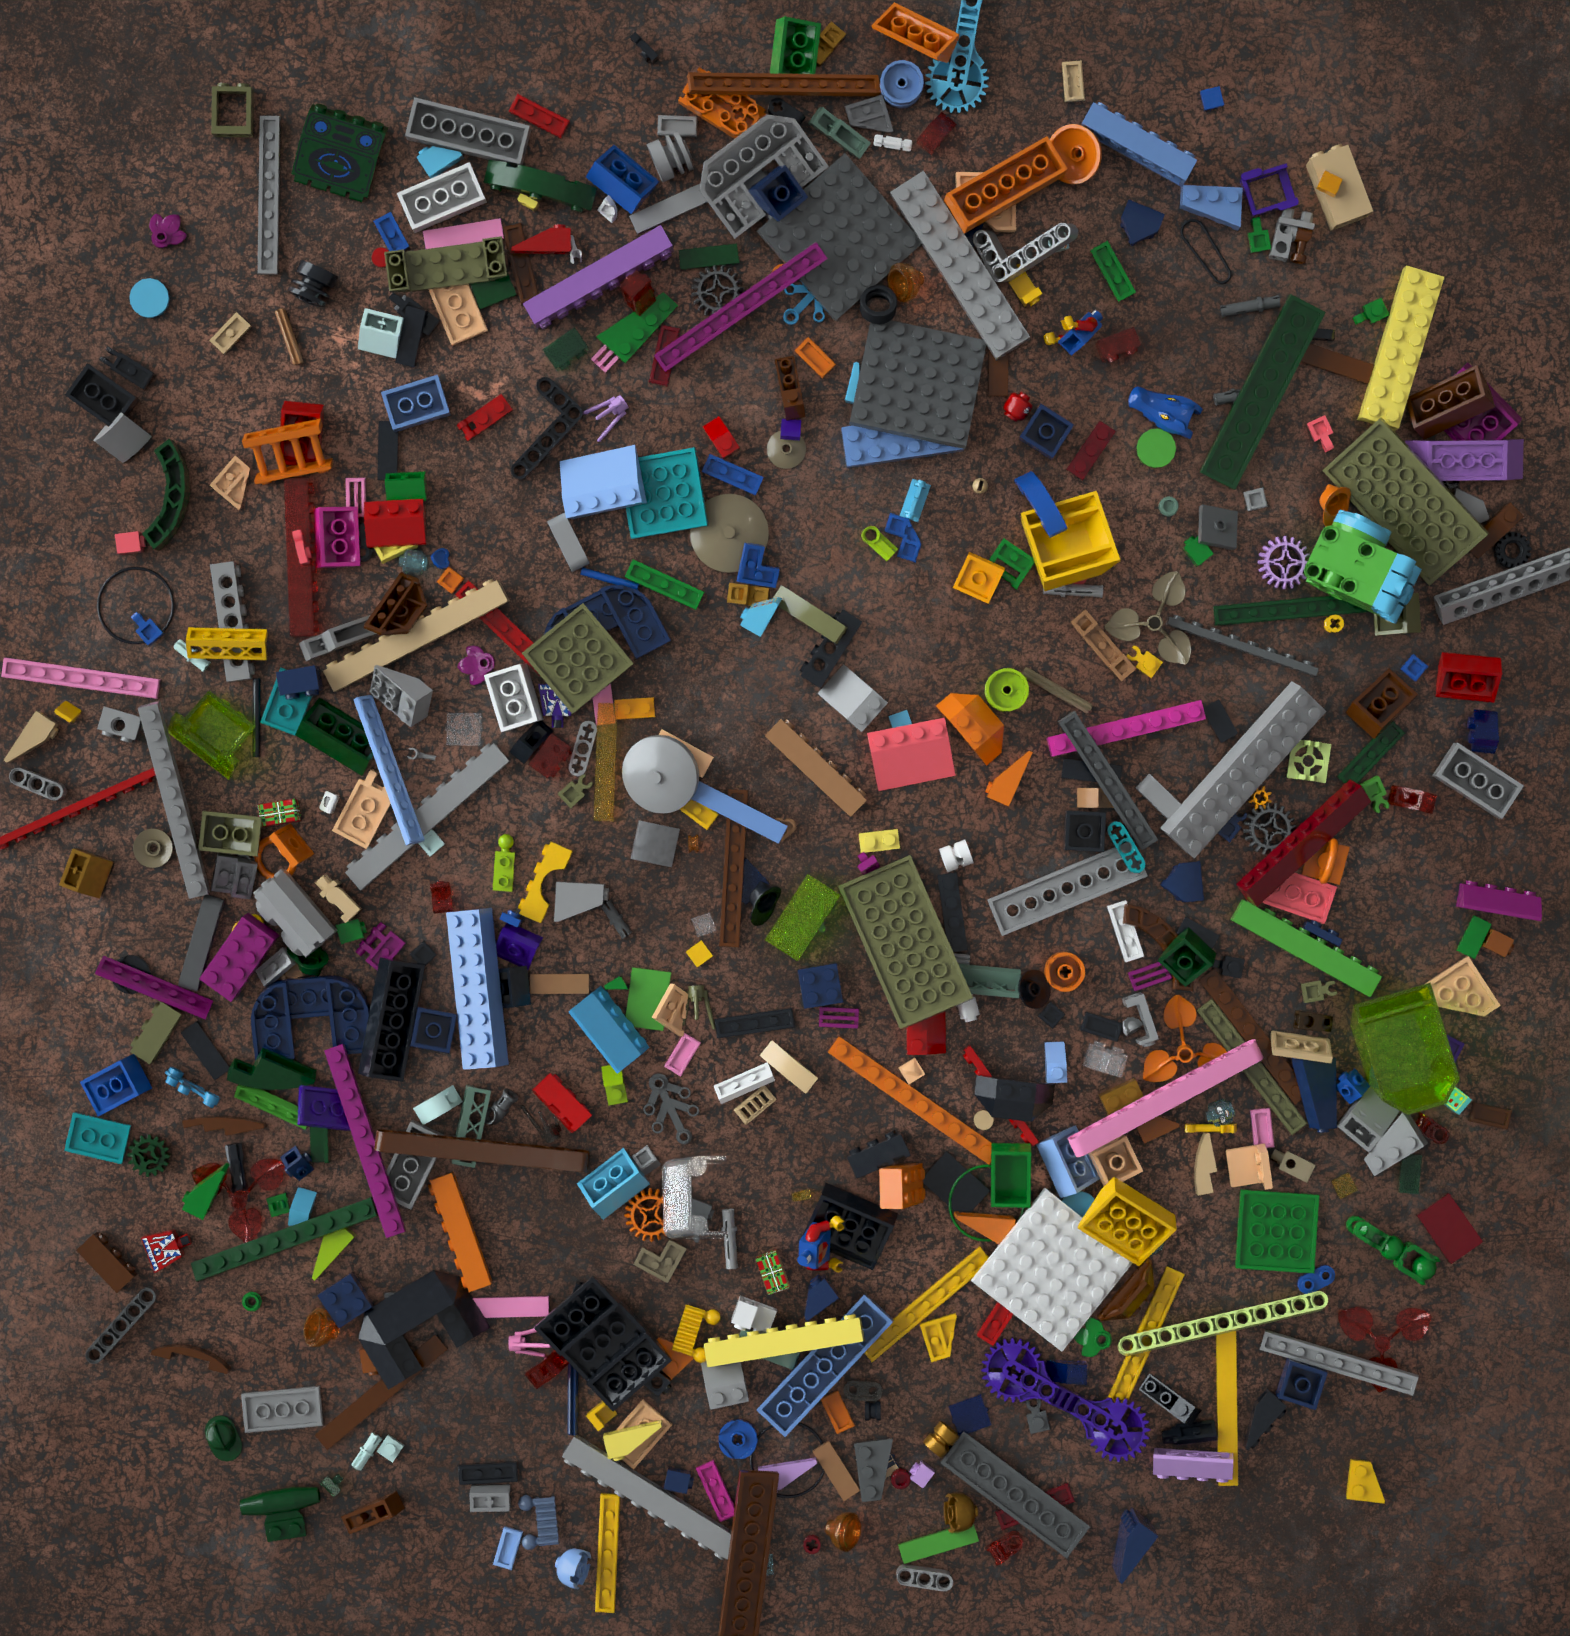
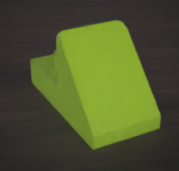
M611 1065L602 1066L603 1083L608 1106L628 1102L623 1071L621 1070L617 1074Z

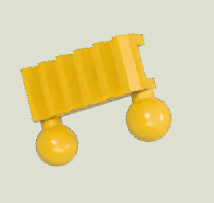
M686 1304L671 1350L692 1356L698 1363H704L706 1361L704 1348L693 1349L702 1318H704L708 1324L716 1325L720 1321V1313L714 1309L705 1311Z

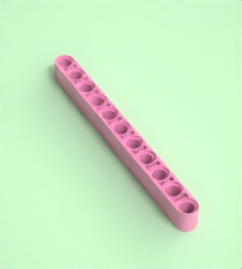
M1249 1040L1071 1135L1068 1141L1075 1156L1081 1157L1258 1063L1264 1057L1256 1040Z

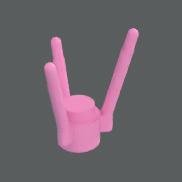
M534 1328L515 1332V1336H509V1351H515V1354L522 1353L545 1357L546 1354L525 1349L526 1347L550 1348L551 1346L544 1343H526V1338L522 1336L537 1332Z

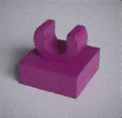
M865 852L858 855L862 863L857 867L863 875L881 867L874 855L870 858L867 857Z

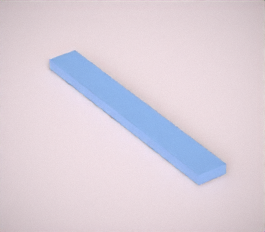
M372 695L356 697L353 700L405 844L421 843L425 839Z

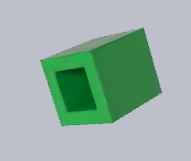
M1193 535L1184 542L1186 546L1182 548L1196 567L1214 554L1207 545L1199 544L1198 536L1195 538Z
M361 918L336 925L341 944L366 937L365 933L368 932L365 921L361 922Z

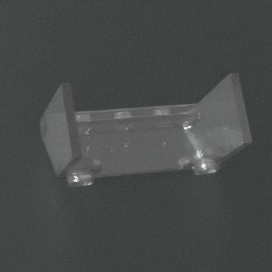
M693 1156L670 1159L664 1163L662 1167L663 1229L667 1237L671 1239L724 1238L728 1235V1231H708V1222L704 1217L692 1216L691 1176L704 1174L707 1164H720L726 1160V1156Z

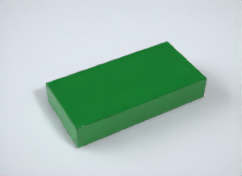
M1473 915L1456 951L1475 959L1492 924Z

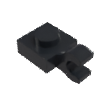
M1225 955L1224 961L1215 959L1211 967L1221 968V975L1241 979L1245 959Z

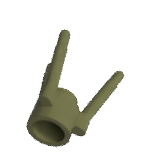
M704 985L688 986V991H686L688 993L686 1018L690 998L691 1002H694L695 1020L699 1019L698 1002L704 999L711 1027L713 1030L716 1029L708 1000L707 990H704ZM683 1019L682 1026L685 1025L686 1019Z

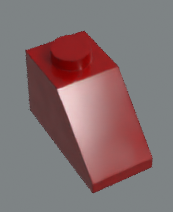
M719 416L702 426L723 460L740 450L737 442Z

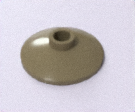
M780 430L769 439L767 455L775 466L782 469H791L798 466L804 459L806 445L801 436L800 441L780 439ZM784 445H788L790 447L789 452L783 451L782 448Z
M147 829L136 837L133 844V852L140 864L149 868H157L168 862L173 852V845L170 837L164 831ZM153 844L158 847L156 852L151 850Z

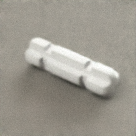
M876 134L874 146L881 147L884 145V148L896 150L902 148L903 151L909 152L912 148V140L904 139L903 141L902 138L886 136L885 138L883 135Z

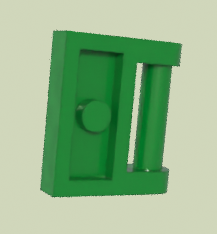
M1004 538L989 559V561L994 563L998 558L1020 573L1017 578L1005 570L1002 574V578L1012 584L1011 587L1014 589L1019 587L1035 563L1033 557Z

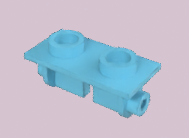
M912 479L900 513L901 517L916 522L919 521L931 485L921 480Z

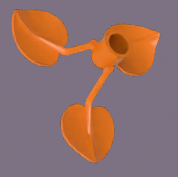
M1175 995L1168 1001L1163 1017L1165 1024L1169 1028L1179 1027L1182 1045L1177 1049V1056H1171L1170 1058L1164 1050L1150 1052L1144 1062L1143 1080L1161 1082L1172 1078L1177 1072V1065L1172 1061L1174 1059L1187 1063L1196 1056H1200L1198 1059V1067L1227 1052L1220 1044L1207 1043L1203 1047V1053H1193L1192 1047L1185 1044L1183 1027L1191 1026L1196 1020L1197 1015L1193 1004L1181 995Z

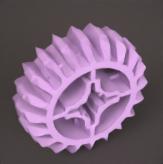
M1283 536L1282 542L1279 537H1276V544L1270 540L1268 541L1270 548L1267 546L1262 547L1266 554L1259 553V556L1264 558V560H1259L1257 563L1264 564V567L1258 570L1259 572L1265 570L1266 574L1262 576L1263 579L1268 576L1270 577L1267 584L1270 585L1275 581L1274 588H1278L1280 583L1282 589H1286L1287 583L1290 588H1294L1293 581L1300 585L1299 577L1303 580L1307 578L1303 572L1308 562L1305 561V558L1310 557V553L1304 555L1303 551L1307 547L1304 546L1300 549L1301 541L1293 544L1295 541L1294 537H1291L1289 542H1287V536ZM1282 547L1278 559H1269L1271 553L1276 548ZM1288 548L1297 553L1299 560L1290 557ZM1286 558V560L1293 563L1286 565L1284 568L1282 567L1283 565H1280V563L1275 562H1279ZM1269 565L1276 566L1280 570L1281 578L1271 571ZM1299 566L1298 572L1292 578L1287 579L1289 568Z

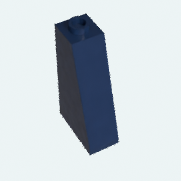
M1333 1057L1332 1063L1292 1058L1309 1128L1317 1129L1319 1133H1327L1329 1129L1337 1128L1336 1057Z

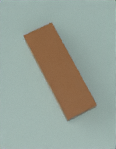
M530 974V994H589V974Z
M829 1440L812 1450L843 1501L860 1491Z

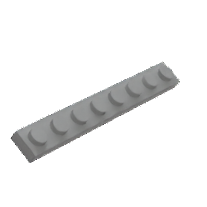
M260 116L259 275H278L280 116Z
M1266 1329L1260 1346L1262 1351L1412 1396L1419 1375Z

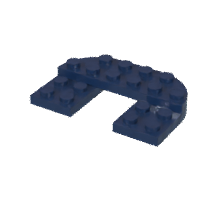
M624 585L603 587L588 597L560 609L549 620L544 633L546 634L584 603L606 631L619 626L635 659L671 642L648 598L640 591Z
M333 975L284 979L272 983L260 993L251 1013L255 1061L262 1048L289 1059H295L291 1019L319 1016L330 1017L333 1047L344 1044L347 1054L362 1053L370 1012V1005L364 992L352 981Z

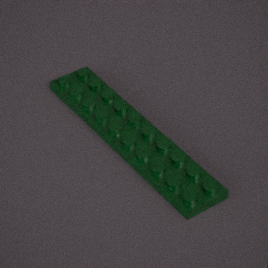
M1289 294L1199 471L1200 473L1234 490L1236 489L1326 313L1325 311Z

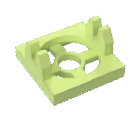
M1300 740L1289 753L1286 778L1326 783L1331 744ZM1307 746L1306 754L1302 757L1295 756L1299 749ZM1314 747L1321 752L1323 760L1316 759L1313 755ZM1306 755H1310L1314 759V763L1310 767L1303 764V758ZM1294 762L1301 763L1304 767L1303 774L1297 771ZM1315 765L1322 766L1318 773L1310 776L1311 768Z

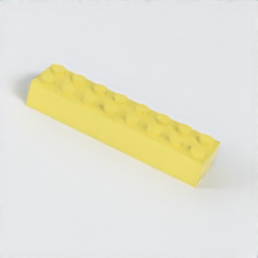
M1410 266L1403 268L1357 420L1374 424L1382 417L1394 431L1399 429L1443 284V276Z

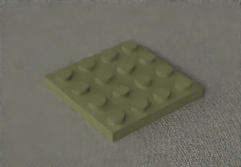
M584 603L522 652L523 656L572 715L634 665Z

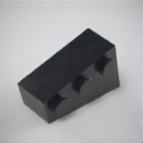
M892 1130L884 1134L885 1138L879 1141L875 1138L868 1141L866 1147L860 1149L858 1146L849 1151L850 1154L847 1155V1159L857 1179L877 1171L887 1164L891 1165L904 1156L905 1158L911 1156L900 1131Z

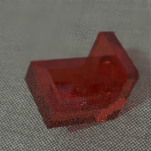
M438 881L435 884H430L434 914L452 912L453 899L450 883Z

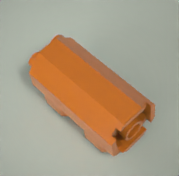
M700 67L697 69V72L711 73L710 71L706 72ZM688 83L682 91L685 96L678 99L680 105L734 139L766 115V109L758 105L754 99L747 95L689 94Z

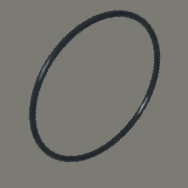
M128 567L115 572L104 582L98 594L97 612L102 626L112 637L128 644L145 643L144 641L124 640L113 634L105 625L100 612V599L107 583L116 575L128 570H143L157 576L167 587L171 598V614L167 624L162 629L163 633L168 628L174 614V598L169 585L159 574L143 567Z
M802 1423L797 1424L812 1432L820 1444H823L821 1438L813 1429ZM770 1425L760 1432L757 1436L758 1440L767 1430L774 1426ZM752 1453V1454L750 1455V1468H751V1470H754V1468H753V1461H752L753 1453ZM824 1469L816 1483L808 1490L795 1495L777 1494V1497L795 1498L807 1494L819 1484L825 1473Z

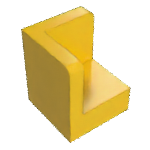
M601 1401L587 1412L586 1417L599 1431L617 1415V1412L615 1410L612 1411Z

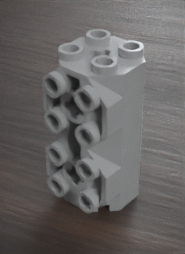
M284 868L274 874V877L268 878L261 884V887L253 892L254 897L257 899V911L267 923L273 926L279 925L283 930L281 933L283 942L298 956H309L338 931Z

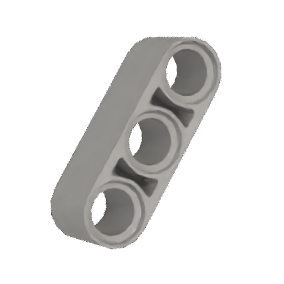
M565 512L548 520V525L571 571L574 572L590 564L569 520L566 518Z
M14 768L9 774V779L14 785L50 800H62L67 795L65 785L28 769ZM19 771L24 774V779L21 782H18L16 779V774ZM36 779L42 781V787L39 790L34 787ZM55 786H58L61 791L58 797L52 794V789Z
M1150 774L1136 787V790L1167 820L1182 805Z
M902 1564L896 1570L897 1580L904 1586L937 1591H948L953 1586L952 1575L947 1570ZM902 1571H909L911 1575L909 1578L903 1579L900 1577V1573ZM922 1574H928L930 1579L922 1582L919 1577ZM943 1576L949 1578V1582L945 1585L939 1583V1579Z

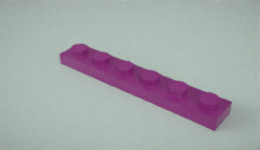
M106 956L102 957L95 972L98 976L203 1019H206L213 1000Z

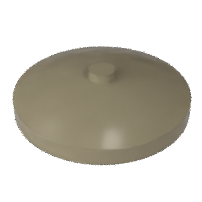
M737 494L718 495L706 501L705 506L709 526L690 529L691 544L698 558L709 568L723 573H736L739 571L744 542L764 545L766 549L769 538L768 524L762 510L750 499Z

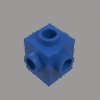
M1355 1068L1350 1072L1344 1071L1337 1078L1339 1081L1336 1084V1090L1349 1104L1362 1097L1370 1087L1368 1082Z

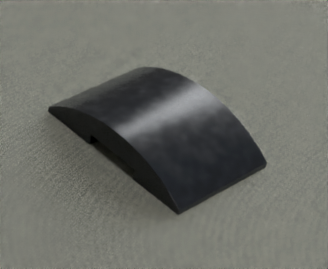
M594 1276L588 1279L534 1326V1329L544 1340L572 1365L587 1381V1385L612 1411L616 1410L672 1361L665 1349L640 1319L607 1286Z

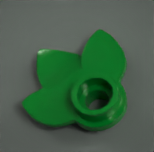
M1091 1317L1085 1322L1086 1328H1081L1074 1336L1075 1341L1083 1345L1082 1356L1086 1357L1096 1356L1100 1350L1107 1349L1112 1343V1337L1108 1331L1103 1329L1102 1323ZM1100 1336H1104L1106 1340L1105 1342L1100 1343L1098 1341V1338Z

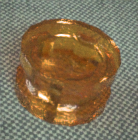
M688 835L689 852L693 850L699 852L698 835H695V837Z

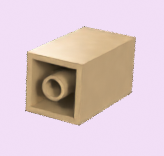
M1342 144L1331 147V150L1327 153L1320 151L1309 158L1306 168L1330 231L1365 219L1373 212L1349 145L1342 146ZM1324 171L1343 179L1335 197L1316 189Z

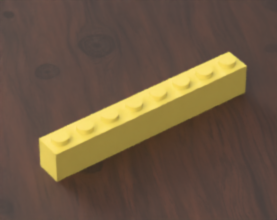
M856 1314L846 1315L844 1320L837 1321L836 1317L824 1319L825 1323L817 1324V1321L805 1322L804 1327L792 1324L787 1325L786 1330L778 1331V1327L766 1329L767 1333L759 1334L758 1330L750 1331L744 1337H740L739 1334L727 1335L728 1339L720 1340V1337L709 1338L708 1343H704L707 1367L863 1342L865 1339L861 1317L856 1318Z

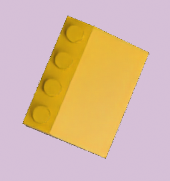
M1113 1177L1101 1189L1077 1226L1079 1230L1137 1266H1140L1177 1230L1175 1214L1116 1177Z

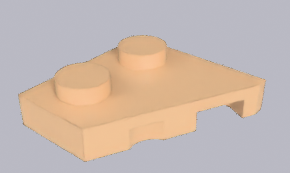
M235 455L210 484L214 490L238 510L241 508L250 467Z
M670 983L652 1016L657 1022L681 1037L684 1035L682 1023L683 1019H686L688 993L675 984Z

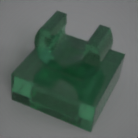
M336 1474L332 1479L327 1476L320 1484L335 1497L341 1491L337 1485L343 1478L339 1474Z

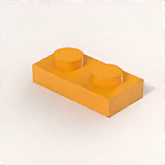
M654 697L614 700L616 720L655 717Z

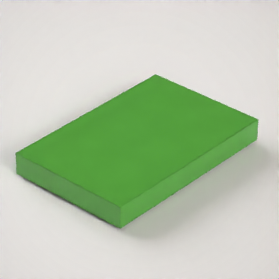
M632 967L626 1018L634 1027L664 1031V1026L653 1019L652 1016L670 985L671 972Z

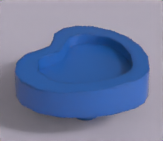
M439 548L431 555L433 564L440 569L447 568L449 566V551L445 548Z

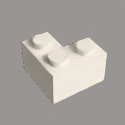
M740 1295L731 1323L735 1324L734 1327L745 1331L746 1328L750 1329L752 1327L753 1331L758 1330L759 1334L766 1332V1329L771 1328L777 1309Z

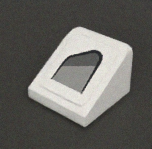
M326 791L319 809L328 814L334 813L340 798L339 795Z

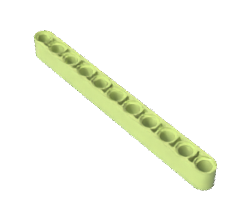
M1316 1291L1128 1335L1119 1341L1118 1350L1122 1355L1130 1356L1318 1312L1326 1307L1328 1297L1324 1292ZM1314 1297H1320L1323 1300V1305H1315L1313 1302ZM1296 1301H1301L1304 1305V1309L1300 1311L1297 1310L1294 1306V1303ZM1278 1305L1284 1307L1285 1314H1277L1275 1307ZM1263 1310L1266 1318L1259 1319L1256 1316V1311ZM1237 1315H1245L1247 1322L1245 1324L1239 1323ZM1225 1319L1228 1327H1219L1218 1320ZM1199 1324H1207L1209 1331L1207 1333L1201 1332ZM1187 1328L1190 1332L1189 1337H1182L1180 1329ZM1161 1333H1169L1171 1340L1164 1342L1160 1337ZM1142 1337H1149L1152 1344L1144 1346L1141 1342ZM1129 1341L1132 1344V1350H1124L1122 1343Z

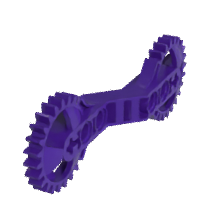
M1011 1338L1010 1343L1007 1339H1003V1345L1000 1342H996L997 1349L990 1347L992 1354H985L988 1361H982V1363L987 1365V1367L981 1369V1371L987 1372V1375L982 1377V1379H988L989 1382L985 1385L986 1387H993L990 1393L997 1391V1398L1004 1395L1005 1402L1011 1397L1012 1403L1016 1402L1017 1397L1020 1402L1034 1398L1042 1399L1072 1414L1083 1423L1087 1439L1094 1440L1091 1446H1098L1095 1452L1103 1451L1102 1458L1108 1454L1109 1461H1112L1114 1456L1117 1458V1462L1121 1461L1122 1456L1125 1461H1128L1129 1454L1135 1458V1451L1142 1453L1140 1446H1147L1143 1440L1150 1439V1436L1145 1434L1151 1430V1428L1145 1426L1150 1420L1143 1419L1147 1413L1140 1414L1141 1406L1134 1408L1135 1401L1130 1405L1128 1404V1398H1125L1122 1403L1120 1397L1116 1398L1115 1403L1112 1397L1102 1401H1092L1059 1385L1049 1376L1045 1360H1038L1042 1354L1035 1355L1036 1347L1030 1349V1342L1023 1345V1339H1019L1018 1343H1016L1015 1338ZM1024 1348L1027 1351L1020 1362L1016 1359ZM1000 1349H1003V1351H1004V1353H1005L1007 1359L1005 1358L1004 1354L1002 1353V1351H1001ZM1016 1366V1371H1018L1019 1373L1025 1371V1373L1022 1376L1017 1373L1010 1374L1011 1369L1009 1368ZM990 1368H1003L1002 1372H990ZM1028 1375H1033L1035 1378V1383L1032 1386L1026 1382ZM1007 1378L1010 1382L1003 1392L1000 1389ZM1045 1385H1050L1052 1388L1050 1396L1045 1395L1043 1392ZM1081 1404H1086L1089 1407L1087 1415L1080 1412ZM1129 1407L1132 1411L1125 1421L1122 1417ZM1098 1414H1103L1106 1417L1104 1425H1100L1097 1422ZM1110 1423L1116 1427L1121 1425V1430L1123 1431V1433L1120 1432L1116 1434L1115 1428L1111 1426L1108 1430L1106 1427L1109 1426ZM1129 1427H1141L1143 1432H1129ZM1123 1438H1125L1132 1451H1129ZM1110 1439H1115L1109 1451L1105 1450Z

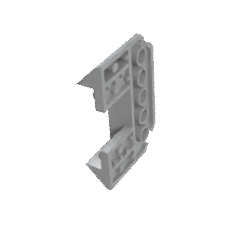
M766 114L703 163L699 191L734 239L766 215L749 193L744 182L772 160H775L778 166L786 165L801 187L829 167L795 118Z

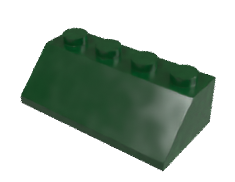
M320 697L301 720L295 736L363 776L375 759L362 723Z

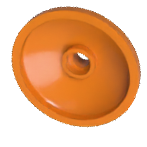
M1079 124L1065 125L1054 132L1050 141L1068 169L1065 176L1059 180L1068 184H1080L1091 179L1099 169L1102 159L1101 145L1097 136L1089 128ZM1079 150L1082 152L1081 157L1078 156Z

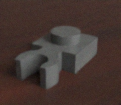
M1036 1399L1037 1404L1035 1406H1031L1029 1400H1026L1027 1408L1031 1410V1413L1026 1414L1030 1434L1050 1430L1045 1409L1039 1410L1041 1407L1040 1399Z

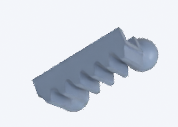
M524 1495L520 1497L518 1506L521 1510L529 1511L533 1506H536L538 1537L536 1538L532 1534L525 1535L522 1539V1546L526 1550H533L537 1545L559 1544L555 1496L532 1498Z

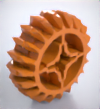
M652 1188L648 1189V1194L643 1189L641 1197L636 1194L634 1195L636 1201L633 1199L628 1201L633 1206L625 1207L626 1210L631 1211V1213L624 1215L625 1218H631V1220L626 1222V1225L633 1224L629 1231L633 1232L636 1229L635 1237H639L640 1233L644 1234L642 1237L643 1241L646 1240L647 1235L650 1236L651 1242L654 1241V1235L657 1236L658 1240H661L660 1233L667 1237L668 1232L666 1228L673 1231L674 1228L670 1223L676 1224L677 1222L676 1219L671 1218L678 1215V1212L671 1211L676 1208V1204L669 1205L673 1199L670 1197L665 1200L666 1192L659 1196L660 1189H657L655 1194H652ZM647 1199L657 1200L651 1207L640 1204ZM662 1204L667 1210V1221L662 1219L658 1213ZM657 1207V1208L655 1209V1214H654V1216H655L656 1218H655V1219H653V1218H652V1219H649V1220L646 1222L647 1216H648V1214H647L646 1212H647L648 1210H649V1211L654 1210V1208ZM635 1209H638L644 1216L641 1225L636 1221ZM650 1223L662 1225L661 1228L656 1230L645 1229Z

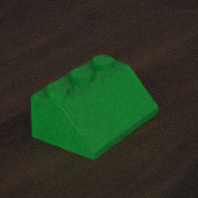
M786 16L777 19L770 73L815 74L821 23Z

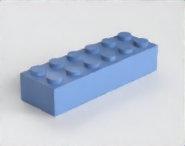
M1093 102L1081 125L1089 128L1097 136L1099 142L1182 187L1197 162L1194 154L1186 150L1182 152L1177 149L1178 146L1173 142H1164L1159 139L1160 136L1155 132L1150 131L1148 133L1142 129L1143 126L1134 121L1130 123L1125 120L1126 117L1118 112L1112 113L1108 111L1106 105L1100 102L1097 104Z
M856 426L841 427L847 468L964 451L962 448Z

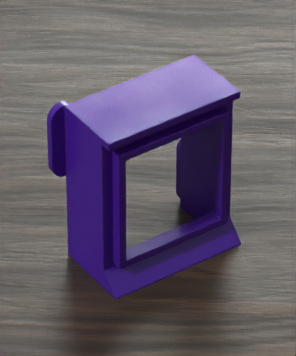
M1287 163L1264 171L1257 168L1242 173L1240 184L1243 188L1251 218L1298 205L1299 200L1297 197L1295 198L1286 170L1288 167ZM1278 174L1286 201L1256 210L1248 183Z

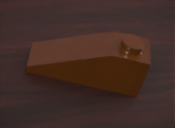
M1511 502L1505 504L1483 526L1489 534L1470 550L1476 559H1479L1524 517Z
M395 1491L341 1516L349 1534L394 1517L404 1510L405 1507L398 1492Z

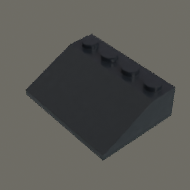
M825 1183L804 1233L812 1222H830L834 1216H839L844 1220L841 1224L845 1228L842 1231H837L834 1227L831 1228L830 1252L873 1270L894 1228L898 1213L889 1209H880V1205Z

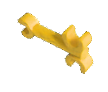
M1223 1123L1222 1125L1185 1124V1133H1236L1237 1123Z

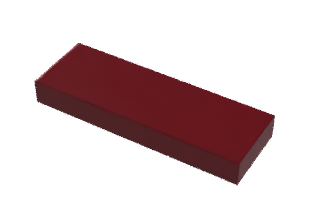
M661 324L655 354L679 338L681 329ZM654 357L649 383L668 387L672 368L665 372Z

